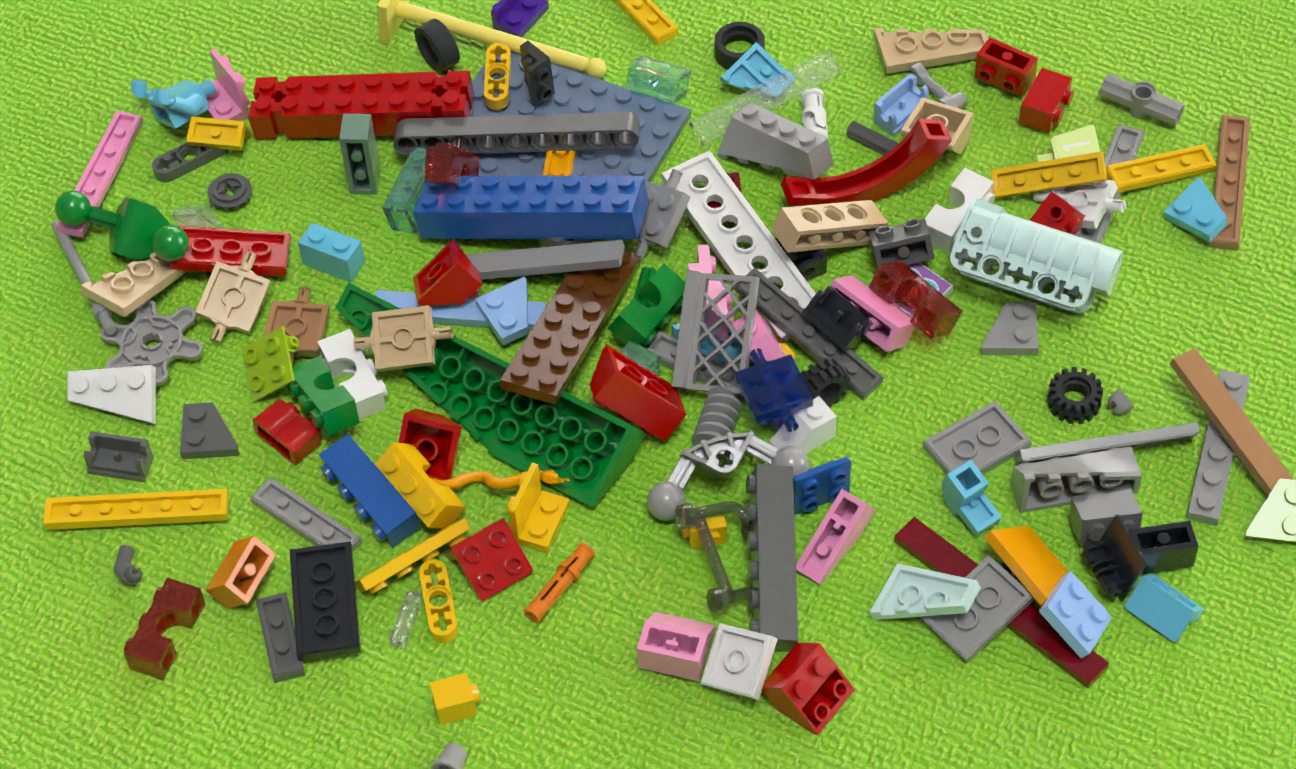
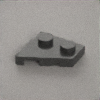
M213 402L183 404L180 447L182 459L239 456L238 445Z

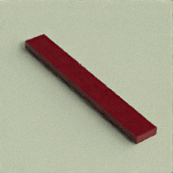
M913 517L894 535L895 543L932 571L965 578L978 566L976 562L916 517ZM1032 604L1027 606L1006 626L1088 689L1109 667V662L1093 650L1090 654L1080 658Z

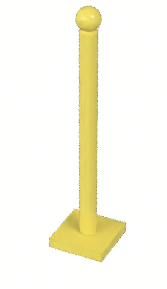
M380 0L377 5L380 42L388 45L403 19L424 24L436 18L448 28L450 33L489 45L504 43L509 46L510 51L521 54L520 45L528 40L410 4L409 0ZM529 40L550 57V63L581 73H587V75L598 79L604 77L607 72V65L600 58L589 59L588 57Z

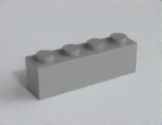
M752 102L731 117L718 151L719 158L728 159L732 156L736 157L740 163L748 164L750 161L761 163L762 168L770 170L779 167L783 169V173L813 180L834 165L828 138Z
M1132 446L1125 448L1115 447L1107 451L1084 452L1078 456L1055 457L1048 461L1025 462L1018 466H1013L1010 484L1019 512L1024 513L1070 505L1072 496L1131 489L1133 494H1137L1142 475Z

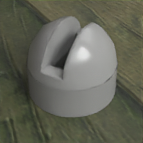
M1119 388L1108 399V407L1113 408L1116 406L1113 409V413L1117 415L1127 413L1134 407Z

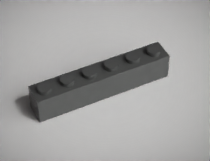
M756 464L752 474L747 475L746 493L751 494V503H748L746 511L747 522H751V532L747 536V549L752 550V561L750 560L748 563V579H752L753 590L749 591L748 596L749 609H753V619L750 620L749 630L777 638L774 651L789 652L798 642L793 466Z

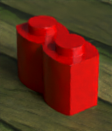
M277 399L252 420L255 433L294 465L321 444L320 427L316 428L311 418L307 420L301 416L298 408L291 402L286 403L281 399Z

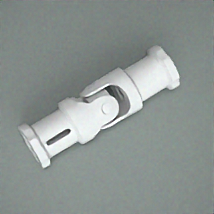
M818 88L806 89L800 95L804 105V110L802 111L803 127L828 138L826 110L823 108L825 100L823 91Z

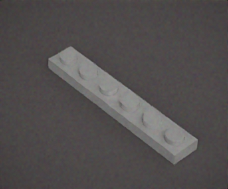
M1221 369L1219 380L1243 411L1250 376ZM1210 418L1187 519L1217 526L1234 450Z

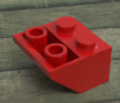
M796 643L767 677L762 688V692L777 711L814 735H818L855 691L854 687L820 643Z

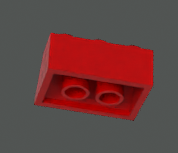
M608 344L605 345L589 384L594 402L604 409L609 407L616 411L623 421L627 423L634 422L639 425L641 430L652 438L657 436L666 441L687 415L677 388L672 387L671 383Z

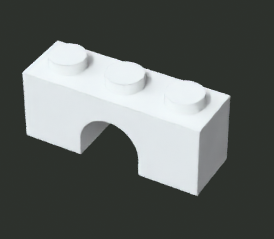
M967 168L963 169L950 186L949 204L956 207V209H946L936 204L925 217L933 247L950 255L963 217L972 198L993 204L995 200V194H993L994 181Z
M348 329L317 342L321 359L331 370L333 379L343 375L353 376L351 379L339 383V386L343 385L355 399L360 420L385 410L384 397L388 396V392L382 379L377 381L375 377L377 371L371 358L366 360L364 356L366 354L365 349H354L353 344L355 343L353 339L355 337L351 330Z

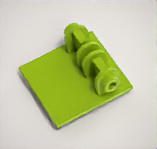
M284 326L242 348L252 402H256L295 381L289 353H294L297 350L299 340L295 336L286 335Z

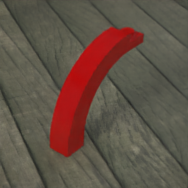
M918 119L911 131L897 146L866 166L841 175L816 178L814 180L784 177L780 185L789 205L807 206L872 200L874 202L896 192L919 177L942 155L952 139L943 120Z

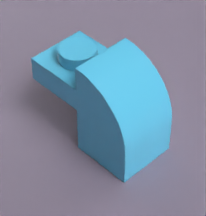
M969 460L946 475L942 482V492L946 504L954 517L959 514L976 537L1000 522L1002 516L984 494L989 482L974 462Z

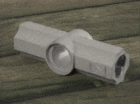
M1108 74L1105 77L1099 92L1100 96L1127 106L1130 114L1134 117L1146 118L1151 116L1173 126H1177L1185 110V104L1156 93V88L1149 82L1143 81L1134 84L1112 74Z

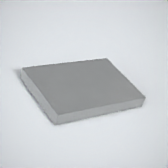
M994 401L923 441L922 448L946 475L969 460H972L984 475L1015 457V454L1020 449L1030 448L1032 441L1002 407Z
M987 556L965 577L977 580L981 587L968 613L922 617V622L966 663L976 656L1034 601L1033 596L990 556Z

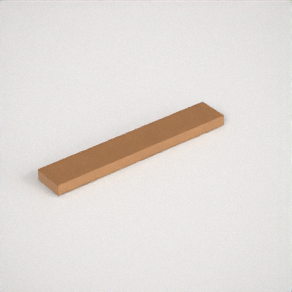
M1222 115L1214 199L1226 215L1228 225L1209 243L1211 248L1238 251L1250 118Z
M1195 348L1173 358L1170 366L1266 495L1269 496L1280 478L1294 480Z

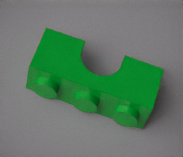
M663 264L637 293L646 301L648 307L633 298L607 329L632 351L641 343L646 347L657 334L653 329L656 326L661 329L672 317L668 311L671 308L676 311L682 305L685 281Z
M320 357L292 367L295 381L286 385L288 392L292 398L298 399L302 411L310 414L312 423L316 428L320 427L329 436L360 423L355 399L343 385L334 387L331 370Z

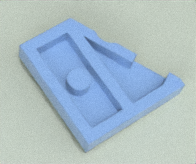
M525 277L475 299L477 308L502 345L528 334L527 280Z

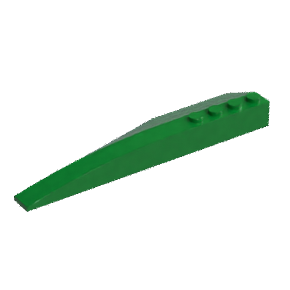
M349 282L335 307L367 337H370L373 327L372 312L401 309ZM454 335L452 339L436 340L434 348L435 365L402 369L435 402L441 405L450 416L467 429L477 441L482 443L493 456L523 472L528 471L532 463L538 464L539 471L554 470L560 478H569V481L548 485L592 508L597 506L630 464L646 434L638 428L565 391L557 404L554 405L500 389V379L510 363Z

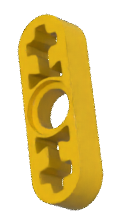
M494 43L486 50L484 99L488 108L500 110L509 103L511 52L508 45ZM497 55H501V63H496ZM495 73H502L505 75L501 79L491 78V76ZM495 90H499L500 92L497 98H494Z
M431 559L424 562L419 569L430 635L438 643H449L456 638L458 626L446 565L442 561ZM434 571L437 573L439 584L435 586L432 585L430 572ZM440 595L447 598V602L442 606L436 607L430 604L431 599L435 596ZM445 616L446 631H441L438 617Z

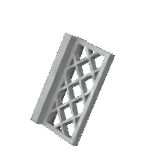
M687 270L672 387L681 391L708 392L711 388L717 387L714 384L718 381L722 387L729 389L734 394L745 395L759 277L701 273L695 270ZM709 280L719 281L725 288L714 299L707 293ZM726 282H733L729 286L726 284ZM741 283H750L749 295L740 302L733 293V290ZM729 294L737 305L724 315L717 306V303ZM714 308L721 319L708 328L704 323V316L710 309ZM742 310L746 315V323L739 330H736L729 319ZM726 323L733 335L720 344L713 333ZM710 337L717 348L705 358L700 351L701 343ZM738 339L742 344V353L733 360L725 348ZM722 352L729 364L717 374L709 362ZM706 366L714 377L705 385L696 384L697 372ZM734 368L739 375L738 386L727 387L721 378Z

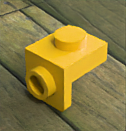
M691 507L685 508V519L680 520L682 537H688L691 549L716 547L727 543V525L724 516L694 521Z

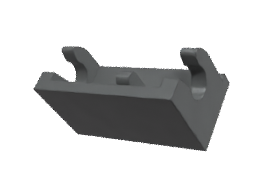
M90 432L88 440L91 450L84 451L88 474L145 483L154 459L148 440Z

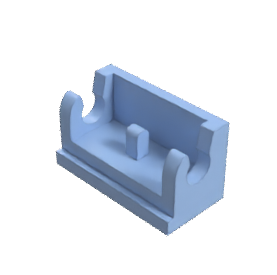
M910 73L875 102L873 123L895 137L901 132L922 97L928 99V87L924 85L921 90H918L916 86L917 78Z

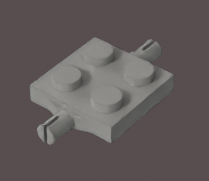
M672 169L666 184L658 185L649 181L645 183L649 205L637 239L639 243L634 251V255L641 256V261L644 260L649 246L659 245L665 248L668 247L691 198L686 193L676 189L683 175L678 170Z

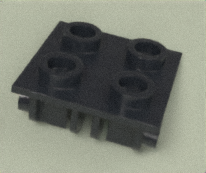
M1117 514L1098 544L1089 541L1082 546V555L1088 564L1092 565L1090 569L1095 573V578L1101 585L1104 594L1109 595L1112 599L1118 597L1120 602H1123L1147 563L1130 536L1129 530Z

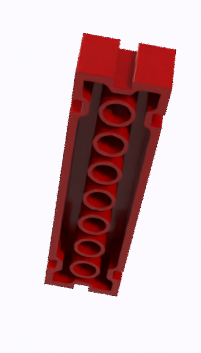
M469 70L448 71L446 76H438L437 72L288 76L286 81L282 82L278 81V77H257L253 90L255 101H251L248 119L255 139H277V134H286L287 139L340 137L343 114H371L375 136L395 135L396 125L403 119L471 117L469 109L473 108L475 93Z

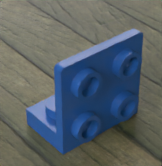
M848 456L827 462L793 477L794 515L802 512H811L820 505L831 501L834 502L841 489L848 493L850 492L851 460Z

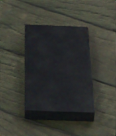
M351 541L290 549L298 661L361 653Z

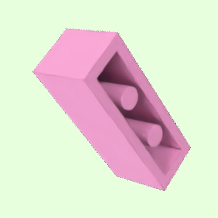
M853 275L833 280L831 286L873 322V325L865 334L867 338L886 352L906 347L917 325L916 321Z

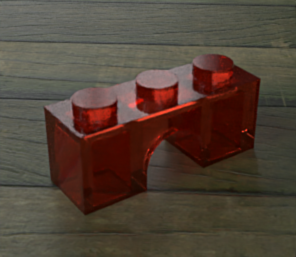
M436 143V148L426 147L424 182L460 185L461 176H479L480 156L470 154L471 149L453 146L452 143Z
M901 260L882 263L868 287L888 304L899 303L913 310L915 313L910 322L930 339L949 335L963 312Z
M167 577L163 586L156 590L153 603L148 612L142 614L138 629L133 638H129L124 646L123 654L130 670L162 681L164 680L177 657V652L172 639L162 635L167 629L174 626H183L189 629L194 627L206 605L201 588Z

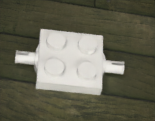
M1112 180L1052 191L1085 215V218L1082 220V228L1097 229L1103 215L1107 211L1124 212L1126 209L1125 200L1113 199L1118 188L1116 182ZM1050 192L1034 193V201L1043 202Z

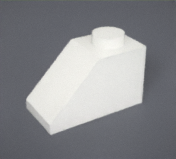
M818 396L792 412L770 440V445L778 449L794 446L807 454L836 437L837 416Z

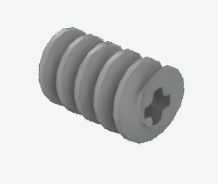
M722 386L713 387L708 391L701 416L698 419L694 435L691 439L692 445L699 444L700 440L705 439L707 441L715 437L724 436L727 432L732 433L735 430V422L739 419L742 403L735 398L732 391Z

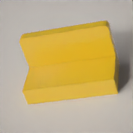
M191 116L186 142L189 146L242 151L244 139H250L251 133L244 121Z

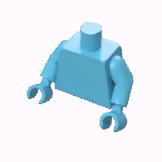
M210 79L200 84L184 80L167 89L152 88L151 90H146L147 82L142 80H132L131 92L136 97H148L147 100L157 121L175 129L190 121L191 116L196 117L208 110L210 106L207 98L217 93Z

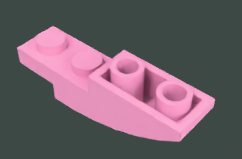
M698 245L697 263L688 264V270H695L701 273H716L715 256H710L709 245ZM709 280L707 293L714 299L725 288L719 281ZM729 294L717 303V306L724 315L729 312L728 310L732 309V299ZM712 308L705 314L704 323L710 328L721 317ZM734 316L729 319L731 324L734 323ZM724 323L713 334L721 341H726L728 339L729 327Z

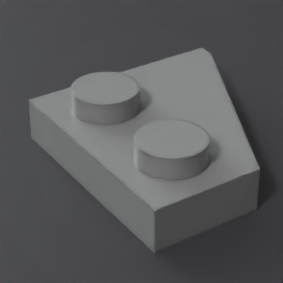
M1006 302L982 344L981 355L1038 356L1039 342L1036 302Z

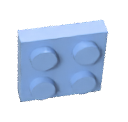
M1072 571L1060 578L1039 610L1042 616L1080 658L1090 654L1112 618L1105 607L1097 601Z

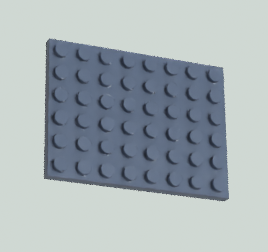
M510 51L511 78L508 105L500 110H493L486 106L484 99V64L472 82L475 94L473 108L469 109L471 117L632 112L640 120L638 144L630 149L578 150L572 175L644 176L645 183L646 181H652L691 117V109L553 63H551L555 94L549 100L534 107L530 101L529 88L524 81L525 75L521 63V54ZM497 55L496 63H501V55ZM495 73L491 76V78L501 79L505 75L502 73ZM495 90L494 98L499 96V90ZM547 151L422 155L424 164L458 176H542Z

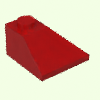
M453 239L413 277L417 303L421 306L463 304L468 298L476 296L482 285L480 272Z
M416 408L404 413L398 443L412 444L431 465L425 472L428 477L448 480L452 479L462 427L444 415Z

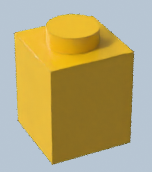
M467 673L430 682L440 725L477 716L475 703L481 702L477 684L470 685Z

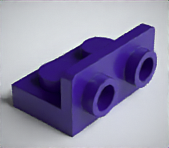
M500 0L494 4L491 10L493 29L523 37L549 9V3L547 0Z

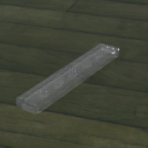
M827 49L693 119L689 125L702 147L723 137L731 117L751 102L772 111L799 97L804 90L816 88L839 76L842 70L830 50Z

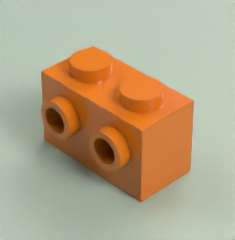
M255 536L235 541L205 591L228 609L246 605L252 599L261 579L266 575L276 553Z

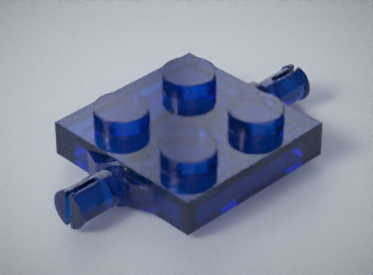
M757 348V353L753 349L750 352V356L755 365L735 372V379L756 423L758 424L770 419H782L788 432H792V428L793 431H796L799 425L793 415L799 410L813 406V397L792 355L766 361L760 348Z

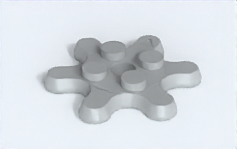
M149 299L135 309L136 318L132 323L128 325L114 323L117 330L111 335L106 334L103 327L100 331L101 338L104 341L120 346L119 353L107 361L106 368L153 365L156 367V386H162L166 383L169 374L167 369L172 361L177 359L196 361L201 357L203 351L202 344L199 341L189 340L183 336L184 331L191 327L196 320L195 310L191 307H182L172 315L162 316L156 312V304L152 299ZM152 340L160 341V343L150 346L149 349L145 345Z

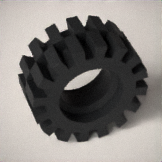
M825 358L824 361L821 359L816 361L815 366L810 364L808 366L809 370H803L800 373L802 377H797L795 380L796 384L793 385L797 387L803 405L819 396L830 408L833 402L837 404L840 401V396L844 397L846 395L845 390H849L851 379L836 359L832 358L830 360V358Z
M1072 367L1071 372H1068L1067 368L1062 369L1061 374L1057 372L1054 375V379L1050 381L1047 405L1049 409L1052 408L1051 413L1053 416L1059 413L1058 420L1063 422L1065 418H1068V424H1073L1074 419L1078 420V424H1083L1084 418L1088 422L1091 421L1093 415L1097 416L1101 407L1103 387H1101L1102 382L1100 379L1095 380L1096 375L1093 372L1088 376L1087 369L1082 368L1081 373L1077 372V367ZM1067 391H1078L1083 393L1086 399L1081 401L1070 400L1064 396V393Z

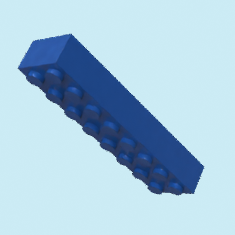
M432 176L427 178L413 214L421 238L548 239V237H556L562 239H638L649 205V198L644 176Z

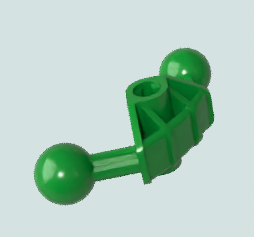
M74 190L64 192L56 200L55 213L63 224L79 226L87 221L110 228L109 250L114 253L141 260L149 258L150 254L155 252L160 259L173 262L181 259L188 251L189 239L185 231L178 226L171 225L152 204L126 196L115 213L92 206L85 194Z

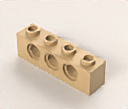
M872 200L784 207L778 213L771 230L788 253L872 244L869 232L876 230L878 227L888 225V221Z

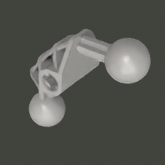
M751 430L746 433L732 434L727 432L724 436L715 437L707 441L703 439L700 440L699 444L687 450H682L679 455L680 458L667 482H661L650 490L647 497V506L651 514L659 520L670 521L676 519L685 509L686 497L683 489L694 469L697 468L714 479L724 480L732 474L744 451L769 465L793 466V477L809 471V459L800 448L786 446L778 449L754 436V432ZM721 458L727 460L723 468L718 466Z

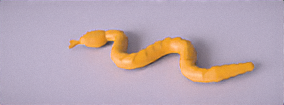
M554 470L539 471L540 480L545 483L555 484L569 481V478H560ZM469 471L448 480L431 479L440 485L449 486L450 489H458L467 484L482 482L490 488L504 490L518 487L523 472L514 476L499 478L487 471Z

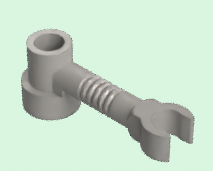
M916 63L910 67L915 72L913 75L916 76L917 83L919 85H926L939 98L936 102L959 109L967 106V98L962 92L950 94L930 77L921 63Z

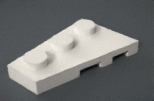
M153 365L68 371V401L156 425V367Z

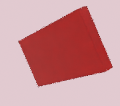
M178 226L187 234L189 248L181 259L171 262L172 270L212 272L216 261L229 266H240L245 252L249 251L250 254L254 253L257 255L251 269L256 275L286 277L291 233Z

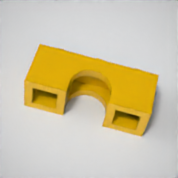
M393 442L375 463L428 528L444 529L451 525L466 508L449 486L440 485L428 477L425 472L431 465L412 444Z

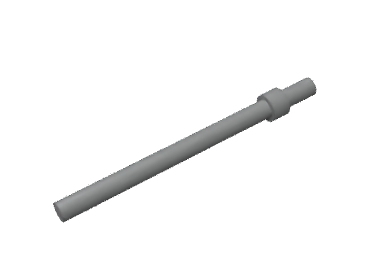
M58 220L54 221L51 227L81 285L89 281L93 284L69 235L57 233L55 225ZM88 298L96 321L101 322L106 334H114L117 328L111 318V310Z

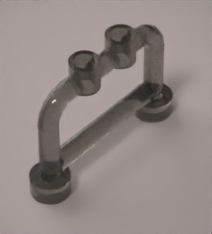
M725 501L697 508L692 503L677 505L675 508V518L679 528L696 527L718 587L707 591L706 598L710 611L714 614L725 612L729 609V604L748 600L749 591L753 590V586L736 590L732 589L705 519L728 513L735 514L740 519L742 537L747 542L748 533L751 532V522H747L746 519L747 509L742 504L734 501Z

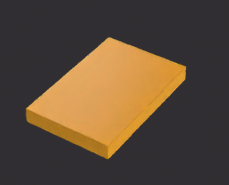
M1030 526L990 530L985 537L988 544L1040 606H1043L1060 578L1068 573L1067 569Z

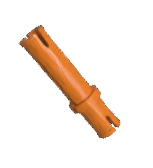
M579 543L566 561L560 562L557 566L558 571L528 607L523 610L529 620L537 624L540 623L544 615L557 602L569 585L579 580L580 572L595 557V552L588 545Z

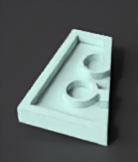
M897 563L873 605L870 615L873 620L968 613L981 587L977 580Z

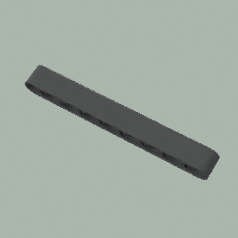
M632 112L403 119L396 125L393 147L397 153L406 156L630 149L638 144L640 120Z

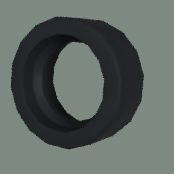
M436 18L431 19L415 29L414 35L418 49L433 70L440 73L459 63L460 53L456 41L448 28Z
M729 23L720 28L715 35V58L718 64L727 70L746 53L728 51L724 46L730 42L746 41L752 45L757 42L765 50V36L757 26L751 23Z

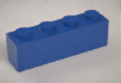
M349 434L319 454L323 463L320 469L329 482L336 481L339 485L337 490L346 502L353 501L356 505L353 507L355 512L363 522L366 520L370 521L373 525L370 528L380 542L386 540L394 548L422 527L414 509Z

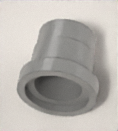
M448 743L445 745L439 758L433 761L431 769H462L468 753L461 745Z

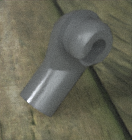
M128 545L120 546L113 571L125 585H135L139 583L142 571L139 567L136 569L131 564L135 550Z

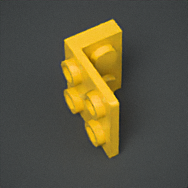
M536 463L531 464L528 472L524 471L519 481V491L516 496L510 498L507 513L510 514L509 528L518 544L548 554L570 507V499L541 490L539 466Z

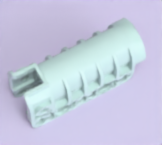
M972 198L967 207L950 254L952 265L968 278L1077 314L1085 313L1090 309L1096 293L1110 297L1123 258V251L1008 214L1003 207L976 198ZM970 257L973 258L974 262L978 264L977 269L974 268L975 265L973 263L965 262L962 264L963 260H969ZM1000 265L999 271L995 275H989V270L992 266ZM1010 271L1014 272L1013 276L1023 278L1024 275L1027 276L1028 280L1033 282V287H1030V283L1024 280H1020L1019 283L1015 282V279L1010 276ZM1055 283V289L1051 293L1043 294V289L1047 284ZM1065 289L1069 290L1068 294L1072 296H1078L1079 293L1082 294V299H1076L1075 302H1073L1072 300H1070V297L1065 294Z

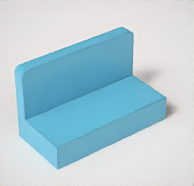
M1154 574L1142 576L1125 604V608L1173 642L1178 641L1189 623L1198 620L1204 611L1203 607Z

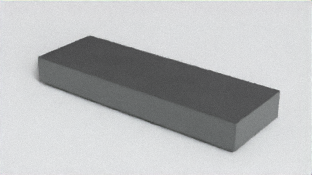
M284 592L256 599L274 683L305 676L303 662L297 659L295 627L287 593Z

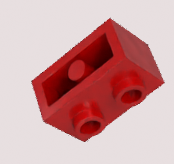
M989 37L977 53L974 76L1007 92L1023 97L1036 78L1038 58Z
M1041 68L1021 103L1019 123L1050 133L1054 124L1061 122L1064 106H1069L1073 99L1074 90L1071 89L1072 77Z
M1051 191L1029 221L1074 235L1082 227V220L1085 218V215Z

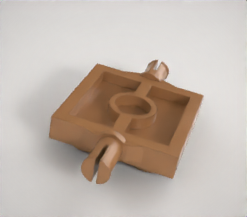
M303 286L299 287L297 300L288 302L272 301L264 332L265 336L284 326L286 335L295 336L299 340L297 350L294 353H289L292 365L294 357H320L317 341L324 339L330 315L329 305L314 304L308 301L311 289L305 286V289Z

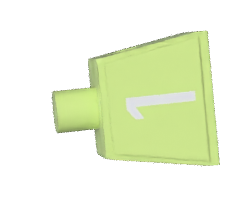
M1089 125L1054 136L1051 139L1053 152L1037 155V161L1041 162L1100 152L1095 126Z

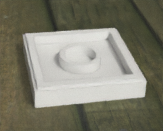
M719 623L700 684L759 700L778 639L770 635Z

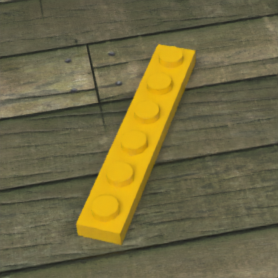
M227 489L46 498L43 524L46 530L228 521L229 493Z

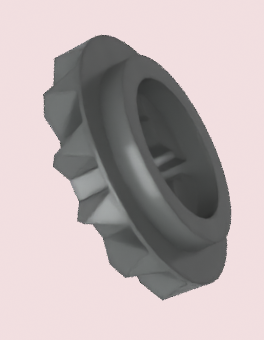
M224 174L211 182L207 194L209 201L214 204L216 209L223 207L227 212L231 207L239 209L240 204H248V198L252 196V186L250 181L240 174ZM226 188H229L234 193V196H229L226 193Z

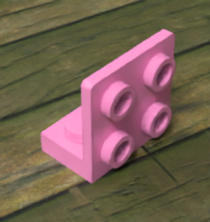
M216 49L211 50L210 55L217 79L212 83L217 93L207 98L210 108L205 112L210 118L242 121L248 118L247 105H249V100L242 88L245 86V82L238 71L234 72L232 70L231 64L225 55L221 56Z

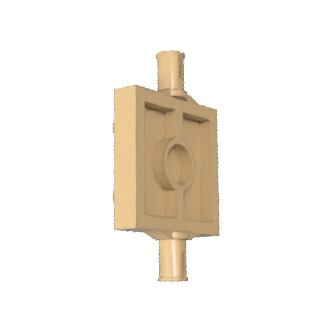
M246 251L240 266H229L216 261L195 311L196 316L210 320L215 324L210 340L214 343L216 341L217 344H221L226 329H235L249 335L252 332L271 286V280L260 277L251 270L257 258V255L254 253L250 254L249 251Z
M429 305L372 312L373 327L370 337L354 338L353 342L355 344L353 346L355 350L372 349L375 357V369L378 372L435 365L434 348L436 340L452 339L453 328L452 326L435 328L432 319V308Z

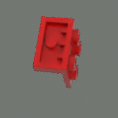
M504 518L493 522L444 551L450 562L455 559L457 560L480 601L488 599L533 572L532 566Z

